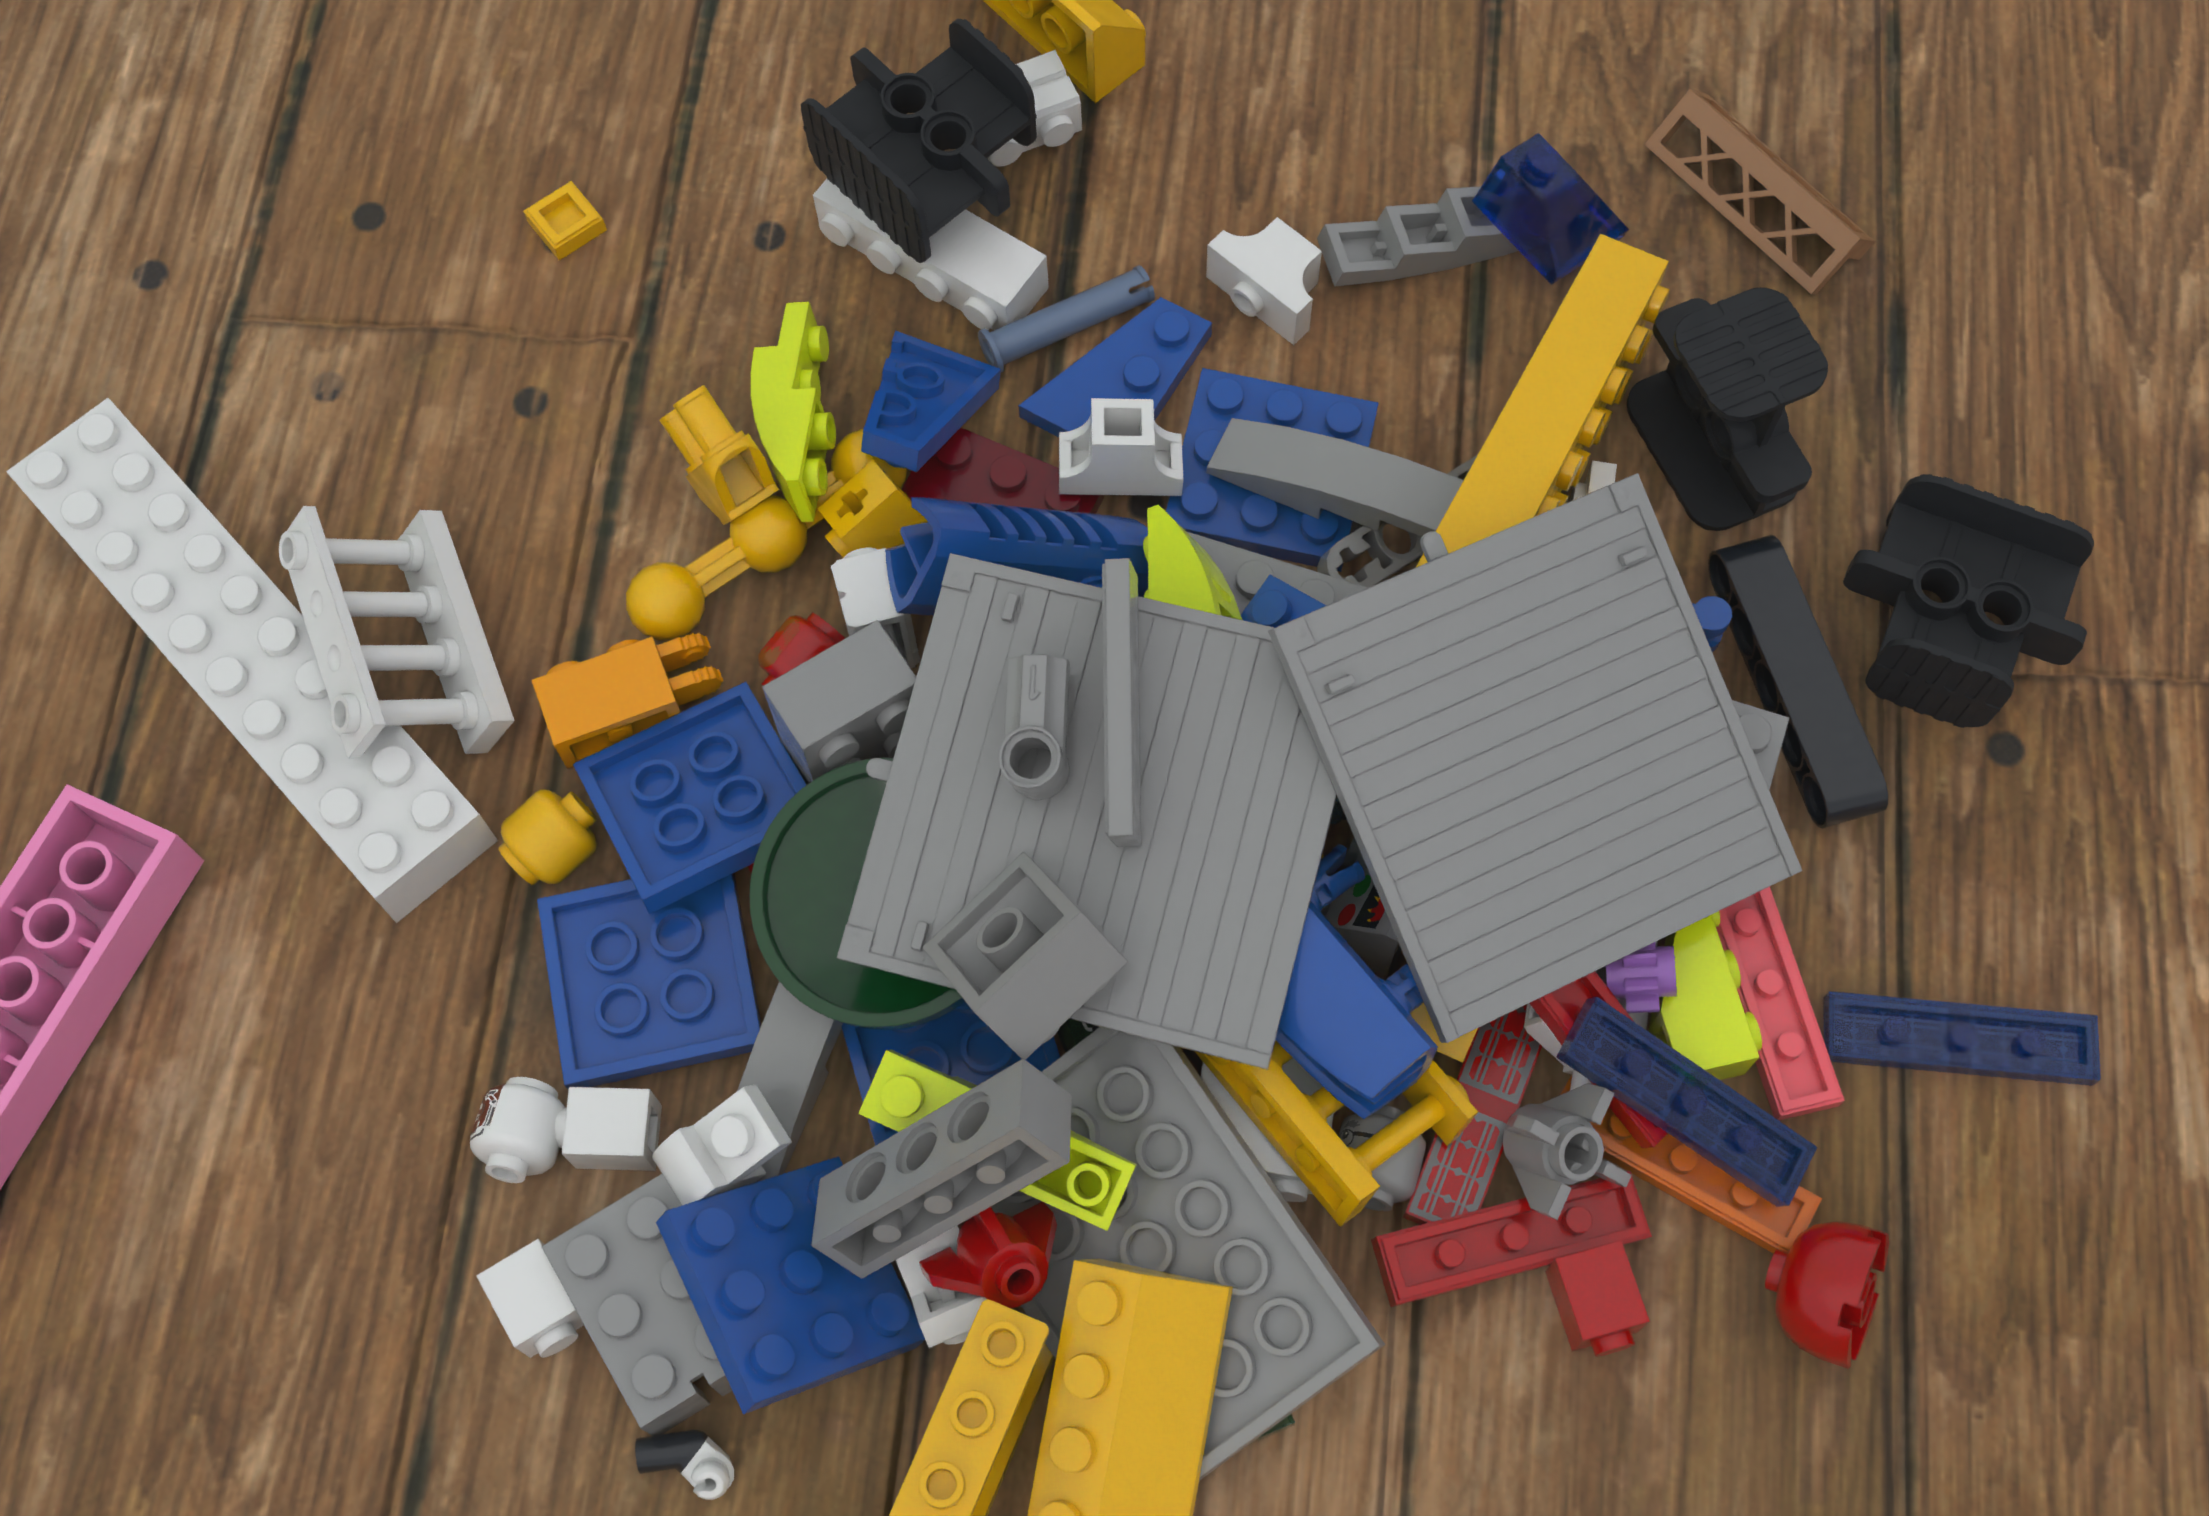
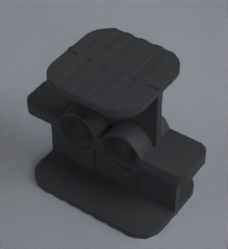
M958 18L949 25L950 47L917 73L896 75L871 51L863 47L850 57L853 78L856 83L854 88L827 108L812 98H808L801 103L803 129L806 132L808 147L816 166L827 176V179L833 185L840 189V192L845 197H849L852 203L858 209L860 208L871 221L873 220L882 232H886L890 239L903 249L904 253L911 256L918 263L925 262L931 257L929 237L975 201H978L991 214L997 217L1010 207L1008 182L1001 171L987 158L1012 138L1023 146L1031 145L1037 138V115L1035 114L1034 94L1024 76V72L1010 60L1009 56L1004 52L1002 53L991 40L986 39L984 34L979 29H975L966 19ZM947 149H956L953 151H944Z
M1769 288L1749 289L1712 305L1706 300L1694 298L1661 311L1654 322L1652 330L1656 340L1669 359L1667 369L1639 381L1632 387L1627 398V412L1660 470L1665 475L1667 482L1684 507L1686 514L1693 522L1705 530L1723 531L1788 504L1793 500L1798 491L1806 487L1812 475V468L1789 432V421L1785 406L1817 392L1823 385L1828 373L1826 357L1817 341L1811 335L1810 330L1800 318L1798 311L1783 293Z
M1922 474L1910 479L1888 513L1886 519L1887 529L1879 552L1873 550L1858 551L1848 566L1843 580L1844 586L1849 590L1894 606L1877 658L1868 670L1865 679L1867 687L1875 693V696L1883 700L1886 699L1894 702L1893 704L1913 709L1914 712L1922 715L1927 714L1932 716L1933 719L1949 722L1953 726L1964 728L1987 725L2012 695L2014 682L2011 676L2019 652L2051 664L2066 665L2082 650L2087 631L2081 625L2065 620V616L2080 568L2091 555L2094 547L2092 534L2069 520L2064 521L2052 514L2036 511L2035 508L2014 503L2015 501L1999 498L1992 493L1982 492L1970 485L1954 482L1953 479L1947 477L1942 478L1932 476V474ZM1922 590L1935 593L1943 603L1929 599ZM1985 612L1999 617L2004 625L1992 622Z

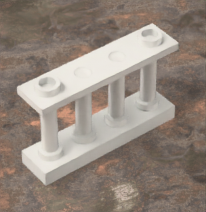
M303 506L288 530L281 536L279 558L282 566L289 571L330 700L332 726L341 735L348 759L361 758L385 726L451 724L458 732L465 754L488 753L515 720L443 512L419 510L398 540L325 538L316 507ZM334 564L398 565L404 571L410 592L343 591ZM351 617H415L422 625L428 645H360ZM433 670L440 678L446 699L378 700L369 671Z

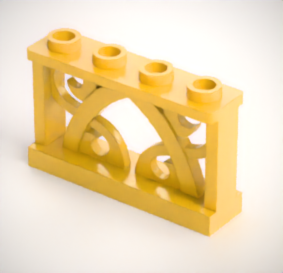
M989 1299L981 1303L889 1516H988L1054 1360L1053 1354L1045 1344L1049 1335V1328L1046 1323Z

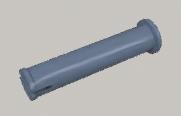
M1138 265L1131 271L989 332L983 328L978 331V339L988 364L1000 368L1002 373L1004 365L1139 305L1154 301L1153 285L1146 288L1142 286L1129 292L1130 288L1150 280L1145 269Z

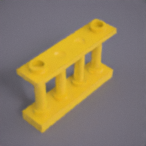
M1276 1040L1268 1070L1194 1051L1340 1227L1359 1214L1380 1187L1372 1177L1373 1170L1429 1128H1432L1447 1146L1460 1136L1478 1113L1469 1102L1468 1095L1463 1086L1452 1076L1446 1075L1436 1062L1432 1060L1430 1067L1419 1080L1402 1093L1412 1104V1107L1354 1149L1344 1144L1328 1125L1326 1119L1343 1107L1344 1104L1324 1087H1321L1312 1095L1302 1093L1282 1070V1065L1293 1057Z

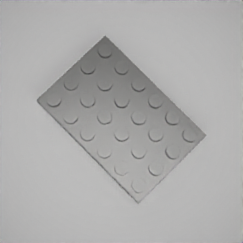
M1099 1027L1042 1071L1043 1074L1072 1095L1071 1130L1135 1163L1136 1168L1108 1231L1045 1203L1054 1213L1057 1222L1047 1280L1041 1291L1031 1301L1021 1306L1028 1316L1047 1324L1049 1335L1045 1344L1056 1359L1074 1260L1104 1259L1232 1286L1231 1301L1199 1481L1386 1345L1180 1047ZM1018 1191L994 1204L991 1208L995 1213L1000 1212L1012 1217L1042 1201Z

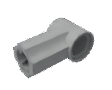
M1023 654L1019 657L1008 658L1005 735L998 754L999 766L1006 779L1017 792L1026 798L1034 800L1048 799L1059 793L1067 783L1070 773L1069 761L1066 756L1070 662L1068 659L1056 658L1045 654ZM1037 748L1051 752L1050 766L1044 774L1031 779L1019 776V761L1025 753Z

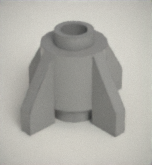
M1587 1083L1541 1104H1527L1520 1107L1509 1118L1503 1135L1504 1152L1516 1173L1531 1209L1558 1220L1572 1189L1567 1185L1587 1180L1593 1175L1611 1183L1627 1187L1632 1175L1609 1161L1603 1160L1604 1147L1602 1139L1590 1123L1601 1125L1614 1096L1613 1092L1604 1087Z

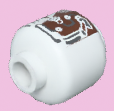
M528 1077L510 1078L506 1081V1084L496 1085L486 1092L470 1135V1148L473 1154L486 1164L485 1172L488 1175L508 1183H521L525 1180L526 1176L543 1174L553 1167L560 1149L555 1139V1119L558 1113L565 1108L558 1099V1092L549 1084Z

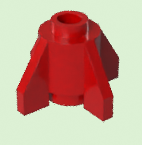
M1040 1202L1012 1217L1000 1212L995 1213L989 1207L969 1218L961 1227L957 1238V1254L951 1247H948L920 1261L919 1265L922 1273L934 1287L982 1296L1008 1308L1019 1307L1031 1301L1041 1291L1047 1280L1048 1266L1057 1229L1054 1213L1044 1202Z

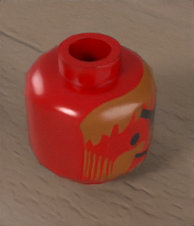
M813 612L807 619L797 615L790 616L758 654V663L768 674L761 685L768 684L844 640L845 637Z

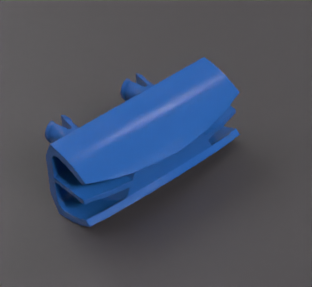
M911 497L912 508L917 510L928 522L901 527L900 534L905 544L885 549L887 574L893 602L897 613L934 616L950 553L1102 588V564H1105V559L1129 558L1138 576V596L1144 598V593L1148 589V562L1143 550V540L1148 536V528L1137 520L1125 517Z
M1338 844L1320 861L1276 1041L1329 1093L1362 1119H1366L1419 1080L1430 1067L1438 1046L1410 1014L1424 1002L1408 964L1404 965L1385 981L1378 978L1321 913L1324 907L1353 885L1359 884L1365 879V873L1359 861L1334 874L1344 863L1347 852L1346 847Z

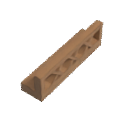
M1689 89L1644 144L1812 295H1816L1848 258L1860 260L1875 243L1860 227L1706 93ZM1687 118L1700 129L1701 155L1681 158L1666 143ZM1712 141L1715 144H1717L1724 151V153L1713 154ZM1735 160L1742 167V193L1722 195L1714 188L1713 162ZM1701 164L1702 176L1689 165ZM1754 178L1767 190L1754 191ZM1776 197L1785 205V230L1763 232L1755 225V199ZM1743 201L1744 214L1731 202ZM1796 215L1810 228L1797 229ZM1819 235L1835 249L1813 275L1797 262V237ZM1786 238V251L1772 239Z

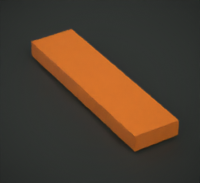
M1572 1075L1560 1095L1570 1091ZM1608 1107L1601 1125L1590 1122L1602 1139L1604 1147L1603 1157L1627 1171H1631L1635 1176L1773 1254L1776 1249L1789 1252L1797 1236L1808 1228L1822 1200L1821 1197L1787 1180L1777 1202H1773L1679 1138L1678 1134L1684 1124L1683 1120L1654 1148H1641L1610 1107ZM1690 1125L1691 1128H1693L1709 1140H1713V1138H1711L1704 1132ZM1687 1130L1688 1136L1703 1147L1710 1145V1143L1691 1130ZM1716 1140L1714 1141L1716 1145H1718L1734 1157L1737 1156L1735 1153L1730 1151L1728 1148H1726ZM1712 1145V1151L1715 1155L1728 1164L1734 1162L1732 1158ZM1743 1155L1744 1157H1746L1747 1159H1749L1750 1161H1752L1753 1163H1755L1763 1169V1165ZM1738 1157V1159L1742 1161L1744 1164H1746L1759 1174L1761 1173V1171L1758 1170L1756 1167H1754L1741 1157ZM1736 1162L1737 1170L1752 1180L1758 1178L1753 1172ZM1767 1167L1765 1168V1171L1781 1180V1175ZM1762 1174V1176H1764L1769 1181L1778 1186V1182H1776L1766 1174ZM1760 1178L1761 1186L1774 1194L1776 1188Z

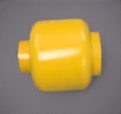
M539 790L501 824V836L504 843L498 847V850L506 862L531 885L536 884L539 880L547 884H559L595 852L597 843L590 826L597 818L591 809L573 792H569L562 798L553 791Z

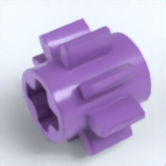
M1654 942L1606 966L1607 987L1617 999H1626L1627 1013L1660 1012L1659 997H1677L1674 946H1655Z

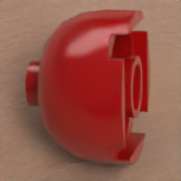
M1842 1221L1820 1223L1801 1232L1795 1239L1789 1252L1779 1249L1775 1250L1768 1267L1765 1289L1777 1293L1775 1310L1777 1319L1784 1334L1799 1349L1821 1360L1847 1369L1851 1367V1359L1856 1361L1866 1338L1879 1296L1878 1293L1874 1292L1877 1274L1870 1271L1874 1269L1885 1272L1889 1248L1888 1233L1860 1224Z

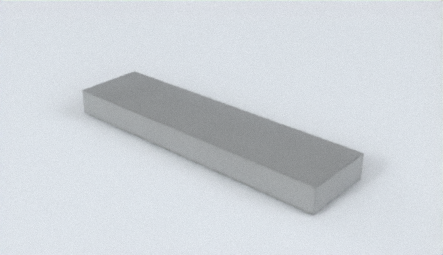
M1129 558L1105 559V564H1102L1105 834L1117 847L1141 846L1138 576Z

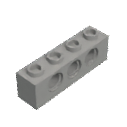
M1021 1059L820 1178L811 1246L862 1279L1070 1162L1072 1095L1025 1059Z

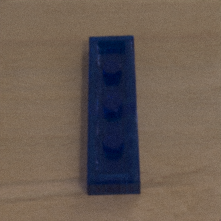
M1829 991L1823 998L1824 1043L1831 1062L2093 1086L2101 1080L2098 1015Z
M1598 997L1586 1000L1556 1058L1596 1085L1613 1092L1615 1098L1776 1207L1790 1205L1818 1148Z

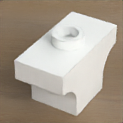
M1277 217L1264 230L1251 236H1236L1225 230L1221 231L1207 245L1206 277L1230 295L1233 303L1241 312L1250 317L1257 316L1292 345H1295L1310 328L1313 298L1308 293L1318 284L1322 251Z
M1091 398V414L1086 423L1077 429L1059 432V494L1182 496V435L1166 431L1154 421L1153 399Z

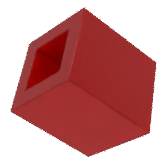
M1622 1240L1555 1258L1545 1271L1572 1351L1592 1346L1595 1357L1627 1349L1635 1345L1632 1334L1638 1333L1650 1322Z

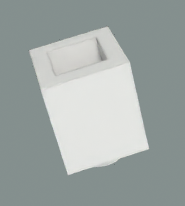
M569 1087L567 1108H563L555 1119V1139L559 1148H562V1155L576 1169L656 1171V1163L652 1155L658 1148L662 1105L650 1089Z
M539 1239L476 1275L514 1348L529 1358L538 1353L540 1357L545 1358L562 1351L578 1338L576 1330L584 1326L541 1247L544 1243Z

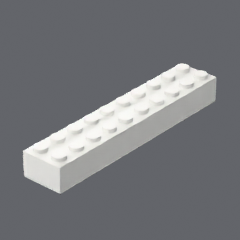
M106 398L6 471L396 923L498 841L481 815L401 725L385 726L361 758L348 759L341 735L332 726L330 700L303 615L109 398Z

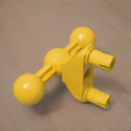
M702 385L673 405L675 409L662 417L660 422L690 465L685 469L688 473L686 478L701 501L720 519L723 525L730 522V537L685 567L673 562H657L644 567L632 578L626 592V610L632 624L643 635L652 636L653 639L658 641H670L689 635L701 621L705 611V598L750 568L759 572H779L791 567L802 556L807 543V530L825 519L818 508L872 459L900 489H902L907 477V469L891 466L883 459L861 452L863 429L849 433L837 444L831 458V471L827 473V492L824 496H818L814 522H801L786 499L773 495L779 488L774 482L765 457L749 433L745 435L742 430L738 433L735 432L705 385Z

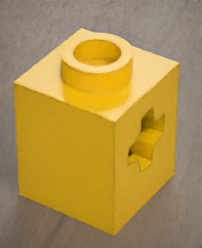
M874 459L818 508L833 528L825 535V538L843 558L848 553L860 548L888 549L905 544L900 534L901 527L928 522L917 510L912 508V501Z

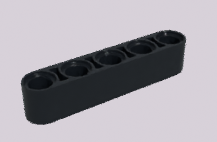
M1768 535L1712 551L1708 559L1710 580L1716 596L1724 599L1732 610L1729 627L1763 707L1766 711L1789 717L1781 749L1807 811L1814 823L1823 829L1886 810L1888 806V790L1883 773L1779 539L1776 536Z

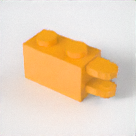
M700 632L697 634L692 633L659 645L655 644L652 636L643 640H624L611 646L602 655L582 662L567 661L552 667L546 675L532 679L531 681L553 745L566 768H572L574 763L681 713L680 705L697 700L720 689L723 682L722 675L719 669L712 666H704L703 668H698L695 671L691 670L669 678L667 673L708 656L711 646L707 636L700 634Z

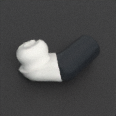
M687 1430L636 1439L635 1456L640 1474L677 1469L694 1487L693 1492L705 1500L720 1498L726 1493L734 1480V1467L730 1456L703 1431Z

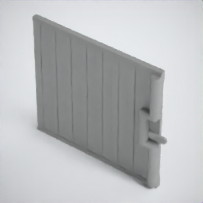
M1638 473L1449 554L1439 533L1435 531L1425 533L1420 539V545L1428 563L1268 630L1441 1043H1449L1470 1031L1803 871Z
M950 553L893 761L873 758L866 765V771L870 777L887 783L837 958L955 989L922 947L1022 852H1025L1128 961L1111 978L1103 990L1093 995L1069 1019L1268 1070L1337 797L1268 633V630L1274 627L1138 596L1141 846L1117 847L1105 834L1102 588ZM1023 654H1045L1056 658L1068 659L1070 662L1066 756L1069 761L1070 773L1068 781L1062 790L1053 797L1043 800L1026 798L1017 792L1002 773L998 760L1000 746L1004 741L1008 658L1019 657ZM1037 748L1025 753L1019 761V776L1031 779L1044 774L1050 766L1051 752Z

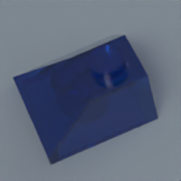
M1539 133L1502 155L1472 200L1551 285L1584 264L1600 234L1620 240L1629 231L1628 227Z

